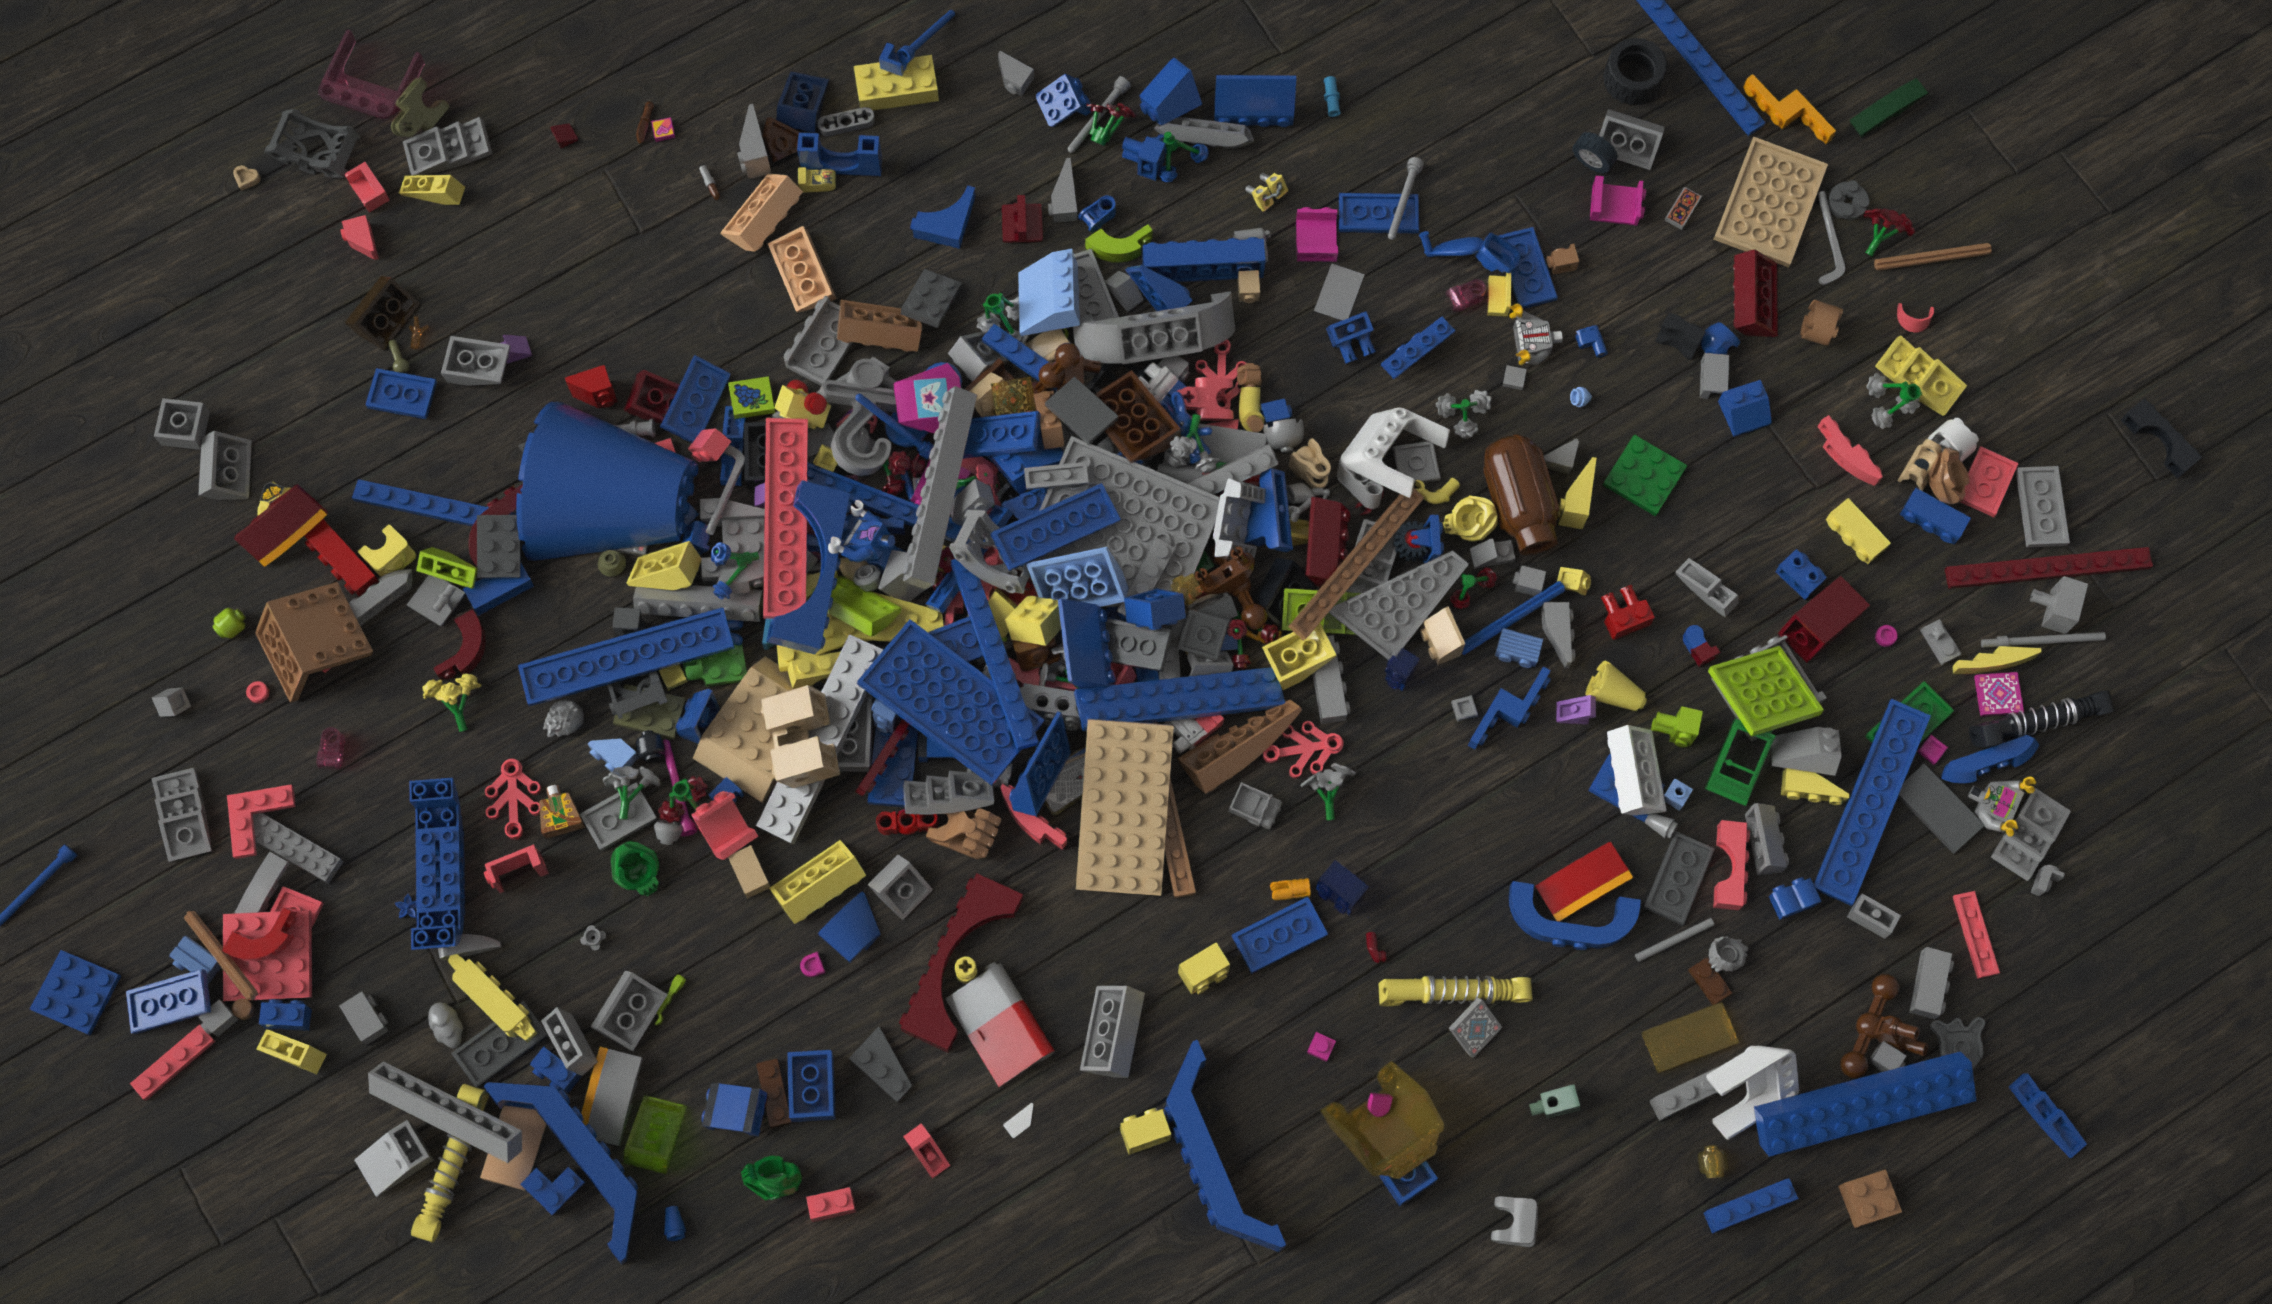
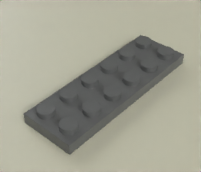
M1107 619V622H1105L1106 630H1108L1110 635L1108 647L1113 657L1111 663L1160 672L1164 671L1173 633L1172 630L1165 628L1150 630L1147 626L1136 627L1133 623ZM1062 630L1055 635L1057 646L1063 643Z

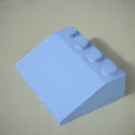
M1072 249L1052 252L1018 273L1021 336L1080 325L1078 264Z
M1108 547L1027 563L1028 571L1040 598H1050L1053 600L1067 599L1097 604L1101 607L1124 602V598L1127 597L1129 588L1123 571Z

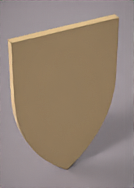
M1057 329L1042 332L1026 343L1025 346L1048 362H1055L1054 355L1057 347L1063 343L1070 342L1063 331Z

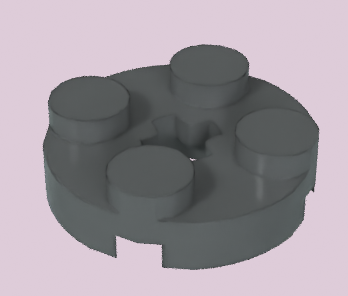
M1853 180L1837 184L1832 189L1828 200L1830 212L1836 218L1848 219L1847 221H1854L1862 217L1870 203L1867 192ZM1850 198L1852 200V205H1850L1849 203L1845 204V199Z

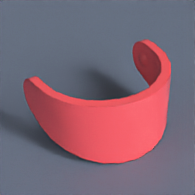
M1899 303L1897 308V319L1900 325L1905 330L1913 333L1925 330L1929 326L1934 314V307H1930L1929 317L1916 319L1903 311L1902 303Z

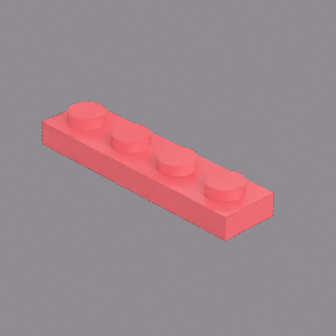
M199 1024L130 1083L143 1100H148L216 1041Z

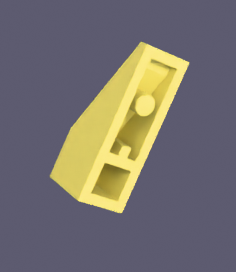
M267 1029L257 1047V1050L314 1074L318 1073L327 1055L310 1045Z

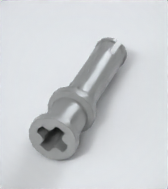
M650 419L648 422H637L635 420L630 422V424L615 425L637 436H656L654 419Z

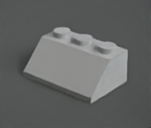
M1608 109L1599 136L1603 137L1614 147L1618 155L1617 160L1650 170L1665 127Z
M213 431L202 437L198 496L215 500L249 498L252 440L218 431Z
M1753 804L1746 812L1745 818L1748 830H1750V842L1757 876L1782 873L1787 868L1789 860L1782 846L1784 845V836L1779 831V813L1775 812V807L1772 805Z
M625 971L592 1023L591 1028L633 1051L667 994L636 974Z

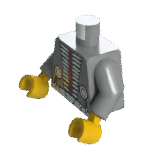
M1515 304L1510 307L1514 312L1510 313L1509 316L1511 319L1517 318L1513 330L1519 365L1524 363L1538 365L1551 353L1552 344L1562 343V332H1550L1548 321H1543L1523 311L1520 304Z

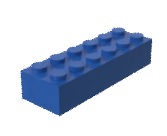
M1257 237L1245 240L1231 238L1226 241L1211 239L1206 242L1191 240L1187 243L1171 241L1167 244L1151 242L1143 245L1142 265L1174 282L1238 279V271L1259 270V278H1263L1266 262L1264 239Z

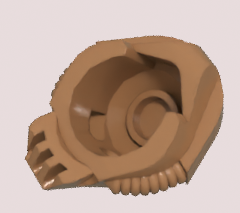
M1951 447L1945 448L1943 452H1939L1928 472V483L1938 500L1943 503L1955 504L1961 502L1965 497V486L1969 484V475L1962 462L1958 460L1959 452L1951 449Z

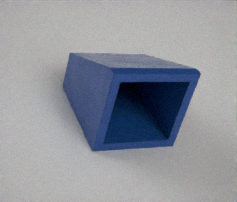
M1175 58L1168 62L1139 95L1142 102L1140 104L1142 112L1148 114L1152 121H1156L1161 126L1202 105L1191 70Z

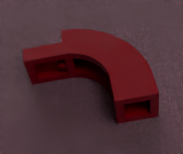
M473 609L454 619L462 633V646L456 655L433 668L440 680L451 679L458 671L462 675L469 674L476 668L483 657L486 646L485 631Z

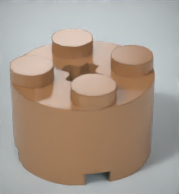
M1813 300L1808 307L1811 311L1803 319L1800 335H1802L1801 338L1828 346L1831 338H1835L1838 333L1839 327L1836 324L1842 316L1843 309Z

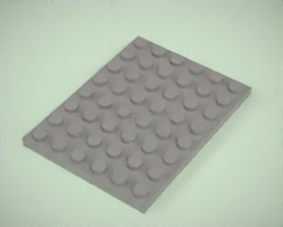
M1071 436L1059 464L1087 462L1089 484L1049 488L1040 510L1102 483L1121 520L1114 525L1041 557V559L1044 560L1108 547L1122 569L1129 588L1156 538L1174 547L1175 550L1154 589L1158 588L1183 593L1185 597L1215 525L1220 497L1136 462L1130 464L1124 457L1095 445H1088L1086 442Z

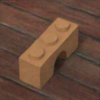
M1043 391L1033 394L1036 411H1039L1041 414L1040 430L1044 450L1065 446L1061 421L1045 406V402L1054 395V391Z

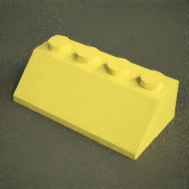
M839 840L769 889L792 922L796 924L804 920L816 909L822 908L825 903L834 897L841 895L850 886L860 882L866 874L854 855Z

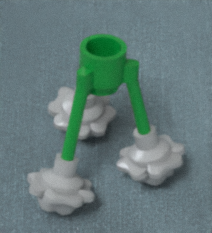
M1002 293L989 295L986 302L983 303L985 313L977 318V328L986 334L993 324L1000 327L999 323L1001 320L995 315L999 314L1009 334L1026 345V340L1029 336H1021L1019 331L1014 330L1003 313L1005 303L1008 305L1005 308L1008 312L1007 317L1017 321L1019 319V297H1016L1014 300H1007Z
M1878 373L1870 376L1867 389L1869 390V395H1874L1876 398L1885 395L1887 388H1902L1900 396L1896 397L1898 402L1896 406L1887 410L1882 406L1873 409L1871 415L1874 424L1881 429L1885 427L1890 428L1893 422L1891 416L1898 409H1901L1904 414L1908 412L1913 414L1915 409L1920 407L1918 401L1922 392L1918 385H1909L1906 381L1903 383L1885 382V376H1880Z

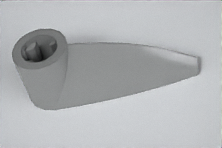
M462 934L461 940L456 947L438 948L440 960H448L450 955L454 954L465 957L502 947L499 941L489 937Z

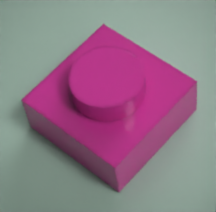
M1316 1032L1307 1053L1327 1062L1336 1041Z

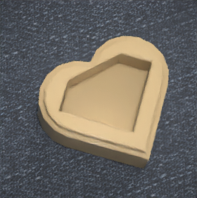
M242 165L236 167L233 172L241 191L258 184L261 179L257 170L248 169Z

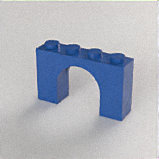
M799 133L797 152L801 167H806L807 170L831 169L836 174L881 176L882 152L879 136L859 135L858 150L849 153H839L824 148L821 145L819 133Z

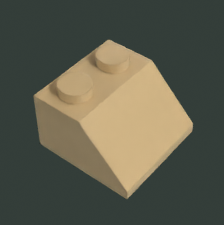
M1449 607L1442 609L1423 622L1420 634L1423 641H1427L1430 647L1428 648L1429 655L1432 660H1436L1437 665L1461 656L1465 642Z

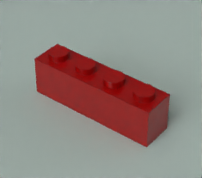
M324 519L304 535L307 539L304 543L312 552L317 550L320 554L318 556L319 560L325 566L329 564L333 568L331 573L338 581L343 579L346 582L344 587L351 595L356 593L360 597L366 593L370 586L379 583L376 576Z

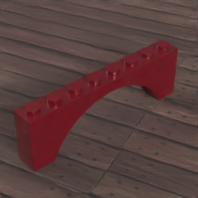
M977 873L974 879H969L965 888L968 891L965 897L961 896L956 908L958 912L956 916H951L947 924L949 930L946 936H941L937 945L940 948L937 954H933L929 960L928 966H930L927 974L923 973L918 983L921 987L917 994L913 993L909 1001L911 1007L908 1013H903L899 1022L902 1025V1032L947 1053L950 1052L958 1035L957 1029L946 1013L942 997L943 976L949 958L958 944L978 927L995 920L1015 918L1023 901V894Z

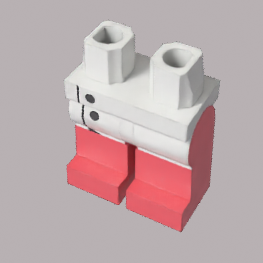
M1221 715L1166 721L1164 724L1174 725L1173 734L1175 733L1179 739L1173 743V747L1178 753H1182L1188 748L1190 750L1221 727L1224 718Z

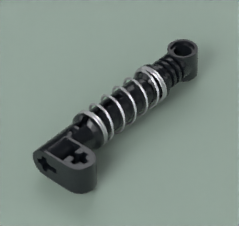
M2110 691L2096 692L2078 699L2065 698L2061 700V704L2051 702L2050 706L2044 707L2040 705V708L2036 710L2030 708L2028 712L2024 713L2020 710L2019 714L2012 712L2006 714L2004 718L1970 726V740L1976 747L1993 746L2003 743L2006 738L2017 739L2025 736L2026 733L2034 735L2037 730L2045 732L2047 728L2056 729L2058 725L2065 727L2068 723H2078L2082 718L2113 712L2114 707Z

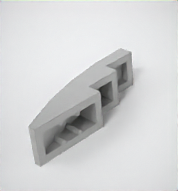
M269 852L245 891L234 914L265 912L270 905L268 901L280 885L278 883L279 879L290 863Z

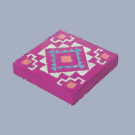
M2017 672L1978 674L1974 676L1980 717L2006 715L2012 712L2019 714L2020 710L2024 712Z

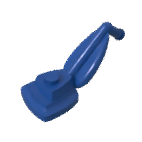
M1428 231L1419 234L1424 247V254L1427 257L1476 254L1475 257L1486 269L1491 272L1498 269L1502 273H1511L1520 261V251L1493 233H1489L1484 241L1479 237H1466L1441 243L1434 248L1431 246Z

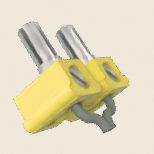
M1262 173V175L1260 174V179L1267 182L1268 187L1264 188L1261 185L1257 188L1250 185L1246 186V192L1253 195L1257 206L1262 211H1266L1274 204L1272 197L1275 196L1276 199H1280L1288 192L1282 175L1274 173L1268 176Z

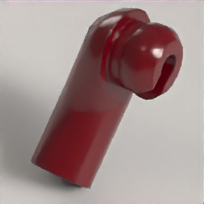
M1366 933L1367 949L1373 961L1376 963L1385 962L1387 960L1386 952L1384 950L1378 951L1376 933Z

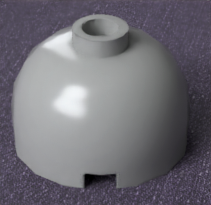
M1296 419L1275 421L1273 426L1269 428L1268 424L1264 425L1263 433L1267 435L1266 442L1270 443L1273 449L1281 450V453L1292 452L1293 447L1298 446L1303 440V420L1300 419L1298 423H1296Z

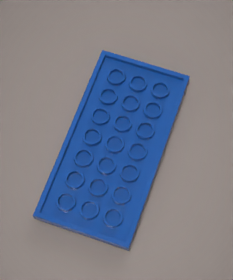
M909 619L857 681V685L991 786H993L1021 751H1017L993 681L911 619ZM1026 706L1036 733L1045 720Z

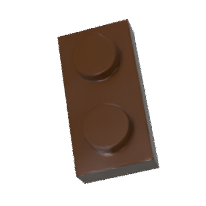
M1706 957L1688 971L1714 1006L1731 995L1732 992L1719 973L1715 971V968H1711L1712 965Z

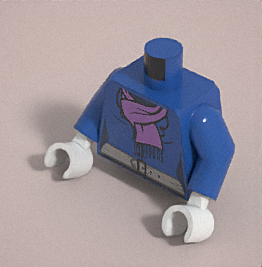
M856 500L855 505L859 509L851 506V513L853 516H862L863 518H858L842 546H840L841 541L839 538L832 537L828 544V550L832 554L841 552V555L848 558L849 561L859 563L865 560L878 559L886 547L894 546L895 538L889 534L885 523L870 511L866 512L863 510V503L860 500Z

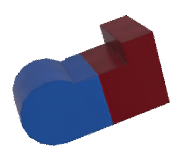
M1692 625L1686 629L1683 635V642L1699 667L1718 657L1720 654L1717 646L1712 648L1709 646L1704 638V632L1701 627Z

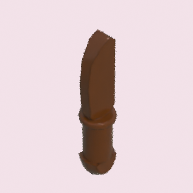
M651 101L645 103L644 112L637 128L636 137L638 143L644 142L650 116L654 109V104Z

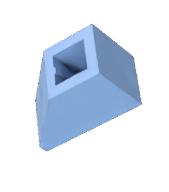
M622 739L595 740L588 743L591 749L589 753L598 761L600 759L604 760L607 763L605 767L610 772H613L614 768L631 767L639 758L636 751Z

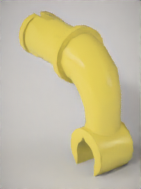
M1451 478L1436 492L1426 490L1424 483L1420 480H1416L1415 486L1419 488L1416 490L1425 497L1423 500L1431 504H1442L1449 502L1452 494L1460 487V483L1456 479Z

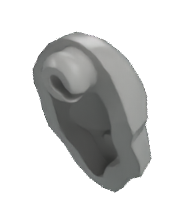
M435 1003L429 1010L428 1021L436 1040L452 1049L458 1048L461 1044V1034L464 1028L456 1011L445 1003Z

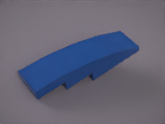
M726 406L723 435L731 441L729 445L735 447L744 455V423H746V418L734 419L732 406ZM723 453L721 455L720 482L721 485H726L736 460ZM743 469L735 486H742Z
M2023 1073L2009 1086L2023 1107L2069 1158H2072L2087 1145L2063 1110L2057 1109L2046 1092L2040 1091L2029 1074Z

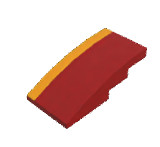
M1610 841L1548 877L1535 887L1556 921L1561 922L1634 877Z

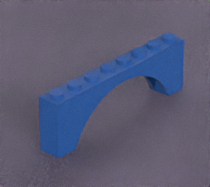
M803 480L797 486L793 506L808 520L816 534L821 552V571L817 586L809 600L790 613L774 617L770 622L767 643L811 654H816L820 649H823L826 640L823 633L829 624L827 612L831 609L833 598L830 597L831 591L835 589L837 578H834L835 570L838 571L841 561L838 558L839 552L837 554L829 552L828 544L832 537L840 539V546L844 543L842 533L846 531L848 520H845L846 513H849L852 502L849 501L850 493Z

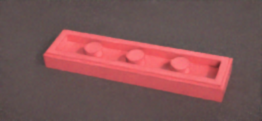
M1975 891L1954 895L1953 901L1977 979L2000 974Z

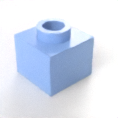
M1674 779L1664 794L1665 802L1680 811L1693 789ZM1675 790L1682 793V795H1677Z

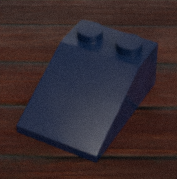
M791 71L777 104L776 120L791 128L815 133L829 79Z

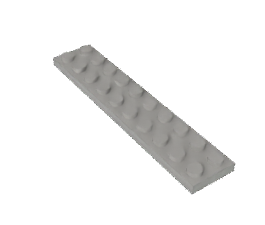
M850 634L821 691L826 697L830 724L809 731L810 738L818 736L820 742L826 745L834 744L836 755H838L868 693L857 685V681L883 651V649ZM825 779L794 789L777 782L756 826L794 844Z

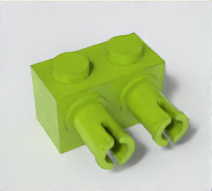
M1681 707L1676 716L1658 712L1656 718L1652 721L1651 730L1669 734V742L1675 743L1676 746H1691L1699 734L1703 711Z

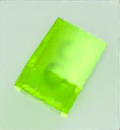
M644 1095L624 1149V1164L666 1174L675 1150L687 1106Z

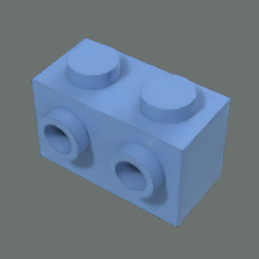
M877 699L874 701L871 709L873 711L874 726L883 733H893L901 717Z

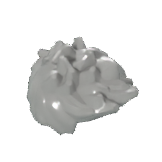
M569 699L559 700L550 707L544 722L543 729H548L547 736L553 737L557 735L560 737L561 735L568 736L574 733L584 721L582 708L576 702Z
M1728 936L1716 938L1709 949L1711 968H1715L1716 972L1722 970L1732 972L1739 969L1746 962L1747 954L1745 952L1748 951V946L1742 944L1741 939L1728 938Z

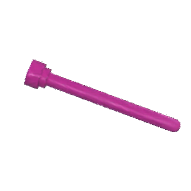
M665 739L663 740L666 750L664 756L673 787L680 779L670 741ZM676 799L677 803H682V809L685 811L684 815L681 816L680 822L683 828L681 836L695 834L697 832L696 825L689 818L686 803Z

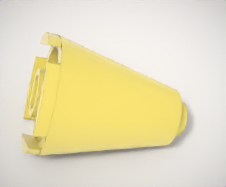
M1603 661L1596 669L1599 671L1597 675L1591 677L1585 695L1595 696L1598 702L1632 711L1642 709L1647 701L1645 692L1610 662Z

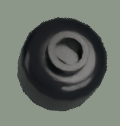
M653 730L642 732L641 736L635 741L638 756L646 763L660 761L665 754L663 738L661 734L654 733Z

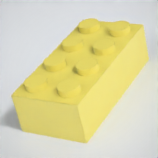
M932 55L914 57L908 63L903 76L880 69L879 62L854 66L860 108L868 107L873 111L939 101Z

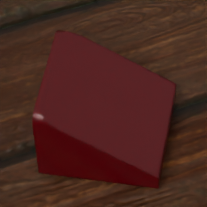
M570 123L550 127L561 149L578 141Z

